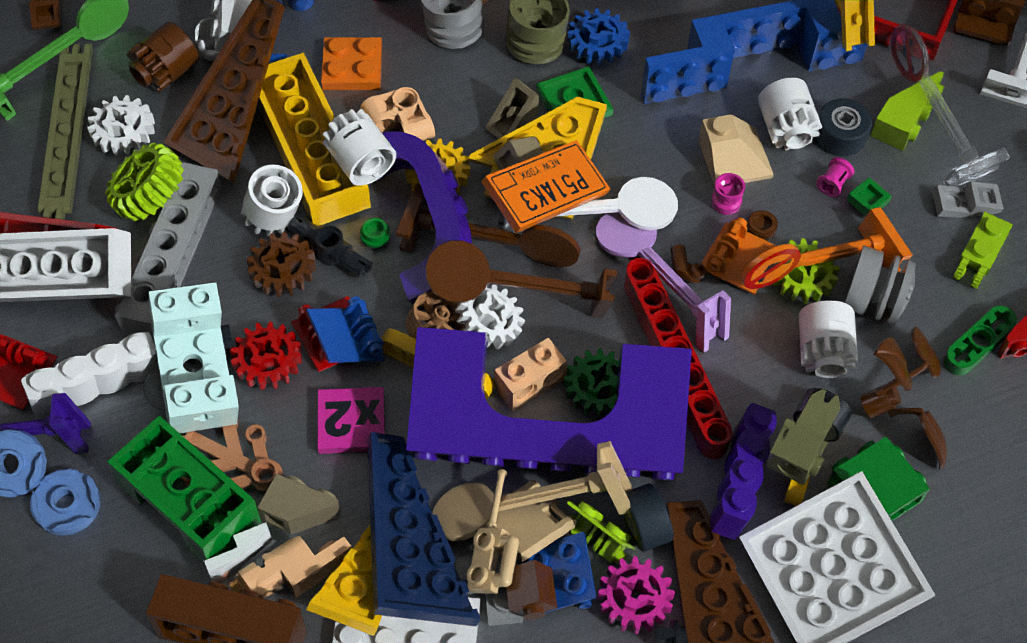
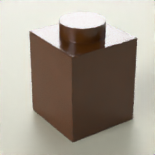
M536 560L516 565L512 583L506 587L509 610L524 616V619L534 620L544 617L547 611L557 609L552 568Z

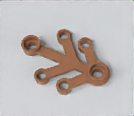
M238 419L235 425L219 427L224 432L227 447L195 431L187 432L183 436L197 449L217 458L211 462L223 472L238 469L246 473L231 478L242 489L254 487L258 491L266 492L276 474L283 476L281 466L276 461L268 458L265 446L267 436L265 429L261 425H251L245 432L248 444L253 447L255 462L243 456L237 433ZM258 432L262 434L258 439L250 438L253 433ZM263 474H272L270 479L261 480ZM181 477L183 483L189 486L191 479Z

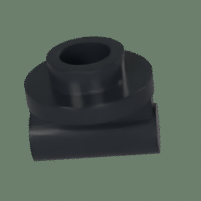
M677 619L671 620L670 628L660 626L656 629L652 643H688L685 626H679Z

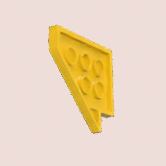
M576 97L471 153L468 159L472 163L492 168L490 173L492 174L499 171L493 155L510 140L536 137L544 153L577 140L591 160L605 117L607 104ZM485 189V197L492 199L488 191ZM574 215L555 217L573 221Z

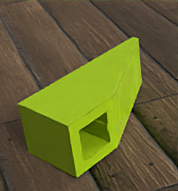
M939 71L888 98L876 118L871 137L901 151L904 150L908 141L914 143L922 127L918 125L920 120L923 122L927 121L933 109V106L930 105L931 101L937 102L945 86L940 84L944 72Z

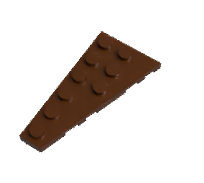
M276 0L251 1L163 142L168 147L198 164L217 169L221 177L234 184L285 9Z
M702 500L668 502L666 508L674 533L671 545L683 626L686 628L688 643H775L770 635L771 630L746 583L743 584L736 571V564L732 557L728 556L719 539L720 535L711 532L710 515Z

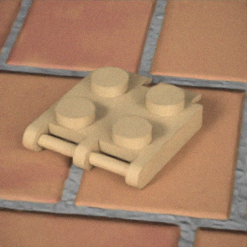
M531 480L513 493L541 486L536 480ZM553 499L542 503L539 502L499 511L496 524L497 528H502L509 532V535H514L519 539L516 560L520 559L524 562L576 526L577 520L572 515L567 516L558 507V501ZM554 512L561 520L558 521L551 513Z

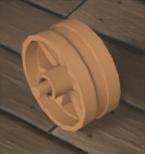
M432 291L424 292L416 299L406 317V329L409 335L416 339L417 327L454 330L449 325H455L456 330L463 331L466 328L465 324H458L456 321L460 314L455 312L459 303L453 304L441 300ZM424 307L427 313L417 309ZM420 320L426 322V324L422 325Z

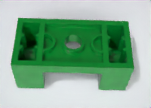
M160 415L107 461L118 485L140 505L147 501L181 532L187 548L204 564L205 560L236 547L233 535L258 526L261 523L255 500ZM180 477L191 479L190 485L183 490L172 488L173 482Z

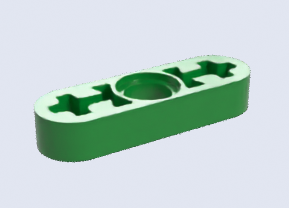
M1006 306L993 307L948 348L943 359L945 368L955 375L969 373L1004 341L1016 326L1017 316L1015 312ZM996 320H1005L1006 323L1000 324L995 331L992 329ZM976 334L983 335L987 338L989 345H977L973 341L972 336ZM967 350L969 354L965 361L957 362L954 359L955 357H960Z

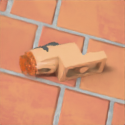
M301 536L291 538L285 543L272 540L258 554L247 561L238 573L233 575L234 580L229 582L228 586L231 591L241 593L242 590H250L264 598L284 588L282 585L286 584L295 598L329 577L333 571L335 572L352 546L345 537H342L337 541L331 540L327 542L314 555Z

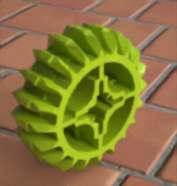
M154 142L149 146L145 144L139 151L135 149L132 155L125 157L123 163L117 165L118 169L111 173L112 179L106 185L108 187L105 192L107 196L106 201L119 216L124 217L126 220L131 219L135 222L140 218L142 220L146 219L149 214L155 215L157 209L160 207L164 208L167 200L172 199L171 195L173 192L179 189L177 184L183 180L181 176L184 171L181 166L182 162L173 151L162 143L157 145Z

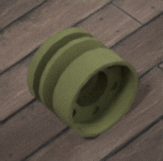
M511 0L508 10L505 42L512 56L529 64H546L556 60L562 54L565 45L566 29L570 15L568 1Z

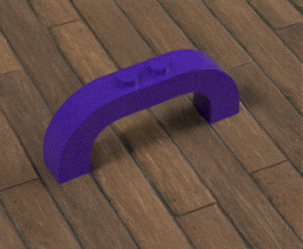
M396 131L382 133L396 151V159L389 171L381 178L402 169L416 171L436 229V240L431 253L439 245L448 241L462 240L472 244L470 228L465 214L468 213V208L463 198L457 194L455 188L459 187V183L453 171L448 170L444 161L418 137ZM430 254L420 264L399 274L407 299L413 305L420 295L431 291L426 281L425 271Z

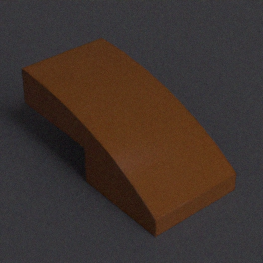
M31 0L29 2L33 31L62 27L61 0Z

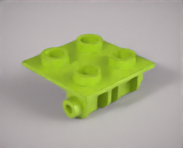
M571 501L567 502L569 506L579 512L577 516L571 514L577 520V524L569 532L572 534L585 532L588 546L599 532L602 531L603 533L594 544L592 550L597 552L600 549L598 554L609 561L610 564L616 563L618 565L619 559H626L627 554L623 552L626 547L635 550L636 547L629 542L632 536L610 521L607 525L603 523L602 519L605 515L596 508L583 501L579 505Z

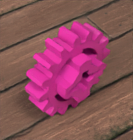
M633 556L632 564L628 565L621 558L618 564L619 569L610 565L607 569L608 577L602 576L599 585L603 589L598 590L597 599L604 601L600 606L601 613L610 612L609 624H613L617 620L620 621V631L622 632L627 629L628 625L633 626L634 634H639L641 626H645L649 632H652L654 621L662 625L666 618L664 613H671L673 604L669 601L674 599L675 591L667 588L670 587L672 579L671 577H661L664 569L662 566L657 567L655 570L652 569L651 559L649 558L645 561L644 565L639 564L637 556ZM649 581H651L654 584L657 590L652 588ZM635 591L641 593L637 599L631 597ZM615 600L620 601L623 610L616 604Z

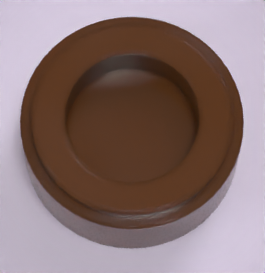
M758 210L749 215L747 232L766 241L771 240L775 236L778 221L772 213Z

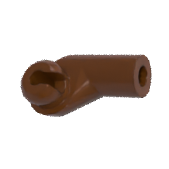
M684 245L672 246L670 251L673 271L688 283L696 284L701 282L702 278L706 275L705 267L702 264H691L687 261L686 247Z

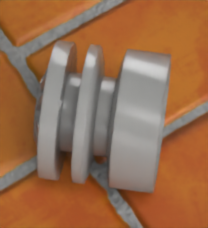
M421 0L426 34L439 47L448 49L464 48L473 44L481 37L485 28L482 0Z
M863 245L844 303L850 305L854 312L860 315L864 314L869 303L876 304V320L881 319L885 307L889 308L887 323L896 325L900 315L906 310L915 285L916 261L908 259L903 272L898 271L900 256L896 255L887 268L882 266L884 251Z

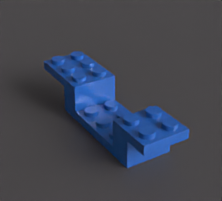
M792 0L693 19L687 50L646 57L641 97L643 103L646 104L727 88L732 61L740 56L761 54L765 51L780 48L786 49L797 45L808 71L824 70L833 66L854 64L862 61L867 44L852 46V50L847 52L842 47L841 15L834 0Z

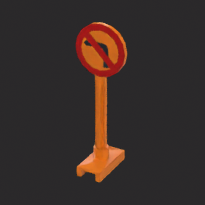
M878 207L871 209L858 227V230L864 237L863 239L807 251L800 254L797 246L793 244H782L773 247L757 256L746 266L742 272L741 280L746 288L760 289L779 281L796 267L810 266L858 255L863 245L884 251L882 266L887 268L896 255L901 257V263L903 260L910 259L913 254L882 208Z

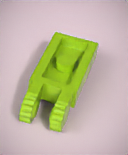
M984 212L958 261L960 264L953 278L959 281L964 276L968 266L978 271L971 281V287L978 289L984 275L989 273L1013 224Z

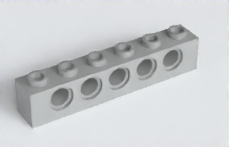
M182 162L181 166L184 171L181 175L183 180L177 184L179 189L173 192L171 195L172 199L167 200L164 208L160 207V215L157 222H153L150 226L149 240L146 247H142L139 251L138 265L135 272L131 273V297H123L122 300H118L115 306L114 316L122 332L130 334L149 332L152 339H154L149 313V300L141 301L149 299V291L178 288L181 286L222 188L217 169Z

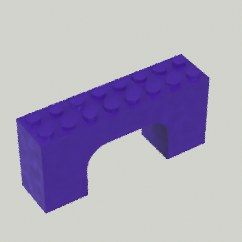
M417 327L406 451L414 453V459L437 461V455H446L449 462L470 464V458H482L483 465L500 467L504 466V460L517 461L516 467L524 469H537V463L551 464L550 471L571 472V466L584 467L585 474L597 471V444L611 441L627 477L638 478L640 477V472H652L651 479L674 480L675 474L683 473L692 349L622 344L619 352L616 401L612 411L601 420L592 423L561 422L507 417L496 412L487 403L484 394L488 346L486 332Z

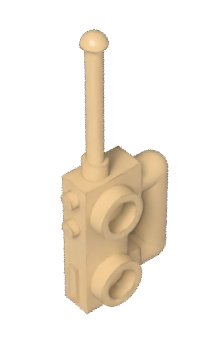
M504 469L497 471L498 478L489 522H487L486 528H478V532L473 539L474 553L471 566L467 571V587L473 593L498 594L499 587H508L512 583L519 539L514 535H509V532L497 528L496 524L504 478L507 475ZM503 551L500 571L497 573L499 552Z

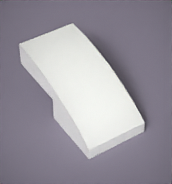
M266 522L233 535L237 548L204 561L213 582L221 583L238 574L240 568L272 541Z

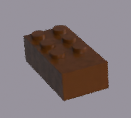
M165 574L160 575L146 611V616L158 638L176 643H304L307 634L301 610L292 601L276 599V602L262 599L263 597L254 591L242 590L241 593L228 590L225 585L218 582L210 581L206 585Z

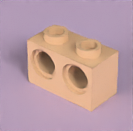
M547 338L494 370V380L496 382L494 389L510 410L514 412L563 382L567 371V360L552 341Z

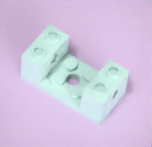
M216 282L149 291V313L167 422L179 433L237 424L239 404L234 377L229 375L221 333L222 311ZM188 359H197L202 363V368L197 372H189L183 367V364Z

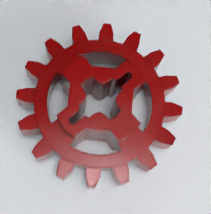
M269 321L267 328H262L260 323H256L255 331L252 332L245 328V338H235L237 347H233L230 350L233 358L231 360L233 370H236L239 380L246 378L247 385L250 388L257 382L259 383L260 390H264L266 384L270 383L274 389H278V381L282 380L288 384L290 382L288 374H298L297 364H301L303 361L300 353L302 352L300 341L296 340V335L293 331L287 333L286 327L283 324L278 329H274L273 322ZM283 345L288 350L287 356L284 355V351L282 350ZM246 355L249 356L250 366L245 362Z

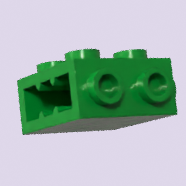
M887 437L876 443L873 440L865 443L857 451V455L851 459L847 456L843 457L831 467L832 473L827 482L829 488L862 471L891 521L896 520L922 503L930 490L922 473L913 469L905 459V455L900 447L892 444Z

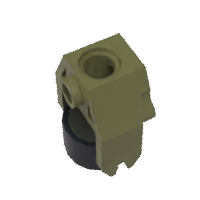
M821 388L808 389L793 414L794 421L788 418L785 420L770 451L766 467L802 485L806 483L810 475L816 477L823 464L824 458L821 456L827 444L835 442L840 438L852 416V410L848 403L828 390Z

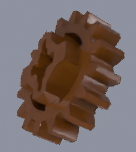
M286 232L282 233L281 238H276L271 233L269 241L266 242L262 238L258 240L260 248H250L252 256L246 259L249 278L253 279L256 289L263 286L264 294L268 295L272 290H275L277 297L281 296L282 291H287L292 296L293 288L297 287L303 291L305 289L303 281L312 282V272L316 271L314 251L309 249L307 240L300 243L299 235L295 234L289 239Z

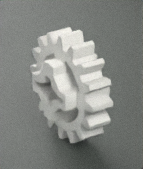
M126 95L123 101H119L117 96H113L112 103L103 100V108L94 107L93 112L95 116L88 117L90 124L88 131L96 147L101 146L104 153L112 149L115 156L119 154L120 150H124L126 155L130 154V148L134 147L140 150V143H149L150 138L148 134L155 133L153 126L155 121L147 104L142 105L139 98L131 102L129 95Z
M494 284L490 288L486 286L485 290L476 299L467 303H459L455 312L460 314L456 320L457 323L465 324L466 326L463 331L486 332L488 338L487 348L493 343L497 350L503 344L508 347L522 332L520 327L524 324L525 319L519 317L523 312V308L515 307L514 305L517 298L512 297L509 299L506 296L508 290L505 288L499 292L497 291V285Z

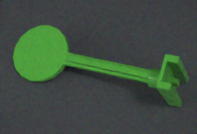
M87 0L78 11L74 28L4 74L2 72L0 74V114L5 120L8 121L16 115L15 110L5 95L8 90L14 87V83L72 45L81 37L96 41L113 35L127 19L129 12L128 1Z

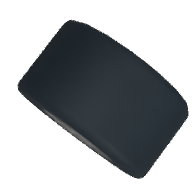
M838 98L825 104L818 116L822 128L819 129L820 135L815 138L819 146L836 156H850L858 153L864 148L872 128V116L868 109L860 102L846 98Z
M647 483L627 491L626 494L630 501V513H625L623 516L638 549L645 552L671 542L674 538L672 523L664 501L656 487L651 483Z

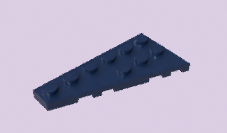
M371 432L367 439L374 615L476 627L481 621L477 608H472L467 596L469 589L465 580H460L454 566L456 559L437 515L432 514L428 505L430 500L428 493L419 484L415 474L417 468L410 452L406 451L407 444L404 437Z

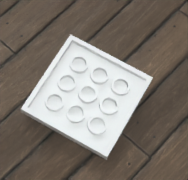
M862 471L739 537L797 643H847L935 597V593Z

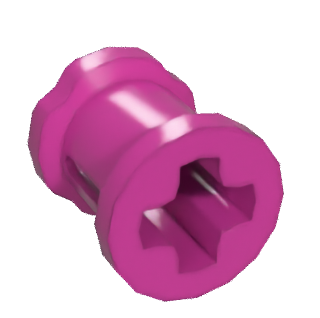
M832 158L826 173L817 179V188L829 197H838L844 182L851 179L854 174L853 166L843 158Z

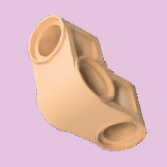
M401 87L382 95L369 97L361 104V109L365 114L369 115L381 132L399 128L400 132L414 135L423 141L435 138V129L431 117L426 112L418 93L413 88Z

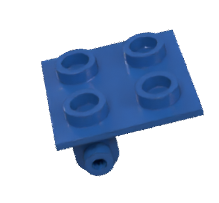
M356 296L349 299L347 308L306 310L328 363L384 361L382 355L384 342L378 335L372 316L367 315L369 312L366 308V302L361 300L360 297Z
M585 532L555 540L523 562L536 560L552 568L557 609L551 611L578 604L580 609H587L593 606L592 601L597 597Z

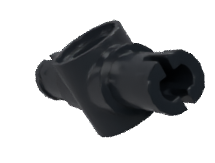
M301 213L296 214V219L292 218L289 222L288 229L307 240L309 247L317 251L318 258L323 264L327 266L342 265L360 279H363L366 273L368 274L372 269V261L367 260L354 251L352 245L344 240L342 231L339 228L329 225L317 226Z

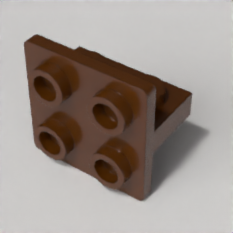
M962 0L954 31L1009 46L1025 0Z

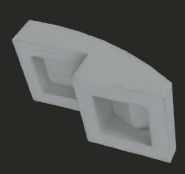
M970 181L965 188L937 185L932 191L937 217H979L984 212L997 214L1004 210L998 184Z

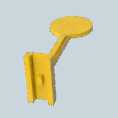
M834 0L836 6L841 10L842 47L846 52L851 51L852 46L859 44L875 45L874 0Z

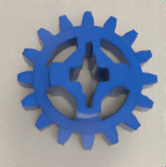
M595 8L593 14L588 10H584V17L575 15L574 22L569 23V31L567 33V42L570 43L569 50L577 51L576 58L578 59L583 56L587 57L586 63L588 64L593 59L597 60L598 65H601L604 59L609 63H613V56L621 58L623 51H627L630 30H627L626 21L620 22L619 14L612 17L608 9L604 14L600 13L599 8Z

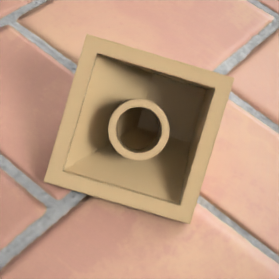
M731 114L702 120L698 142L714 185L716 179L724 173L737 174L745 183L773 178L774 174L756 127Z

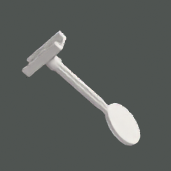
M1027 28L1014 69L1009 74L990 69L982 86L981 95L1027 108Z
M639 177L625 183L618 193L617 199L593 200L558 216L619 212L632 226L643 230H657L666 227L673 221L678 210V199L674 191L666 183L655 178ZM499 209L498 223H504L503 230L515 233Z

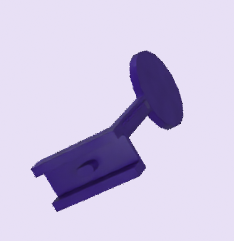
M66 393L52 394L50 416H46L45 419L0 424V431L15 429L26 431L31 435H59L75 454L88 453L89 446L80 435L81 429L91 428V422Z

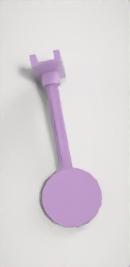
M619 212L606 213L600 218L596 226V240L600 247L611 255L618 257L640 256L649 260L654 265L660 278L692 310V314L697 318L696 346L703 353L709 350V340L717 335L724 341L729 338L731 298L722 290L709 299L702 300L651 248L657 238V230H643L632 226Z

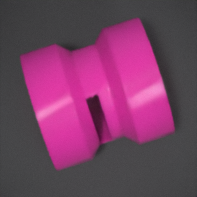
M724 173L716 179L711 198V204L715 211L723 215H732L740 209L745 191L743 179L733 173Z

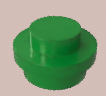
M368 219L360 228V239L368 247L379 248L390 240V228L382 219Z

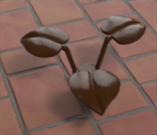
M915 326L911 329V337L922 359L920 366L908 372L906 359L895 339L892 337L884 339L878 345L873 355L882 360L896 378L887 384L861 394L860 398L863 408L870 418L877 417L888 412L890 417L902 414L917 415L938 456L940 470L944 468L946 463L947 444L944 434L929 410L924 412L922 408H897V404L901 403L900 394L896 389L898 386L901 385L905 391L911 390L913 387L911 378L926 368L929 369L933 378L939 377L941 374L940 362L935 351L928 343L922 331Z

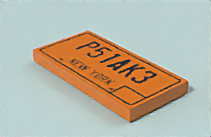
M577 140L489 174L481 181L515 233L600 198L611 190Z

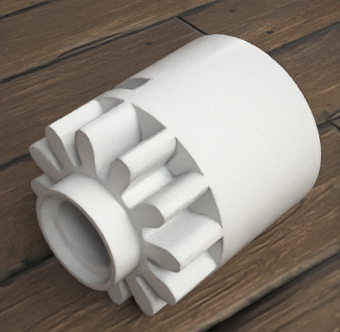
M799 78L780 79L769 84L761 91L758 97V104L772 143H775L777 149L783 146L785 150L799 149L812 143V138L820 135L819 129L822 128L807 84Z
M351 109L348 113L338 115L328 124L329 131L323 133L325 137L323 144L354 185H367L378 180L389 171L395 162L396 151L369 115L365 114L362 109L357 113Z
M266 165L257 169L252 174L244 196L241 214L247 217L245 221L246 226H251L252 224L256 226L255 234H259L261 229L266 230L268 237H270L274 230L282 234L285 227L294 218L303 193L302 184L294 172L280 165Z
M819 301L802 308L799 312L801 366L805 367L806 372L815 371L816 376L835 378L846 374L847 369H855V363L858 362L855 312L853 308L839 301Z

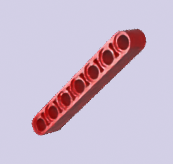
M635 258L628 263L626 268L625 292L651 346L692 349L690 381L695 385H689L687 424L700 452L707 458L719 459L728 450L733 432L732 427L654 265L647 259ZM646 302H652L657 305H649ZM658 328H666L669 331H661ZM696 408H704L708 413H700ZM709 436H718L722 441H713Z

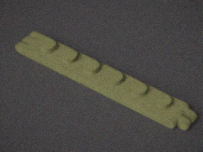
M91 43L84 45L83 53H81L80 44H73L72 53H70L69 47L60 52L38 204L39 214H43L45 218H53V214H56L55 219L65 220L66 214H72L93 54Z

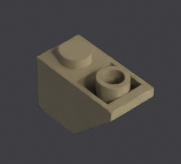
M276 474L257 507L261 522H266L268 525L291 535L336 520L340 515L339 502L334 494L321 488L318 491L312 489L295 476H288L286 478L279 474Z

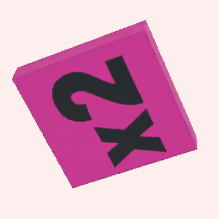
M384 387L318 390L319 454L368 452L367 439L370 433L385 434Z

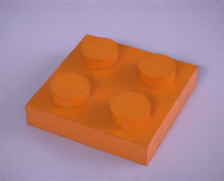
M324 37L322 90H381L382 37Z

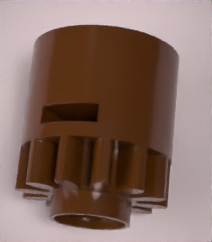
M172 22L164 23L126 54L130 59L128 62L130 64L129 71L133 78L141 86L147 87L149 85L152 91L156 90L158 93L199 63V54L193 42L181 28Z

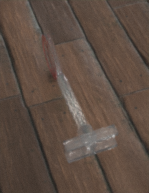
M901 24L895 27L890 35L889 47L896 68L907 80L912 82L919 81L923 92L957 148L958 156L963 165L954 168L943 180L945 185L958 187L999 169V163L1010 158L1005 147L980 157L975 147L970 145L937 86L928 75L929 56L922 37L910 25Z

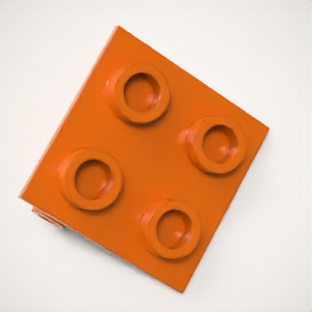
M737 217L730 223H725L701 264L705 267L707 273L755 295L758 289H749L744 286L741 280L742 272L757 256L776 247V245L747 232V221Z

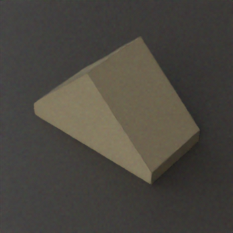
M514 78L485 128L499 139L537 119L539 95L518 78Z

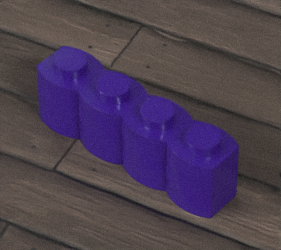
M751 403L736 425L731 438L732 449L727 455L724 464L725 476L717 490L718 503L710 516L711 532L735 540L754 515L757 505L755 494L762 484L764 475L762 466L770 453L769 438L777 424L774 410Z

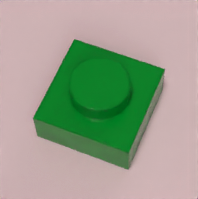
M869 177L848 194L847 201L866 216L871 209L884 208L889 204L892 195Z

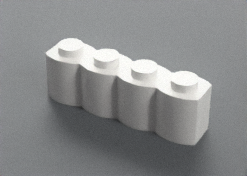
M149 332L135 333L127 336L118 344L103 345L95 348L86 356L70 357L58 363L54 368H42L27 374L22 378L21 382L35 418L43 419L46 416H50L52 394L66 393L77 406L92 401L99 394L118 392L129 385L130 382L145 381L148 373L158 365L155 344Z

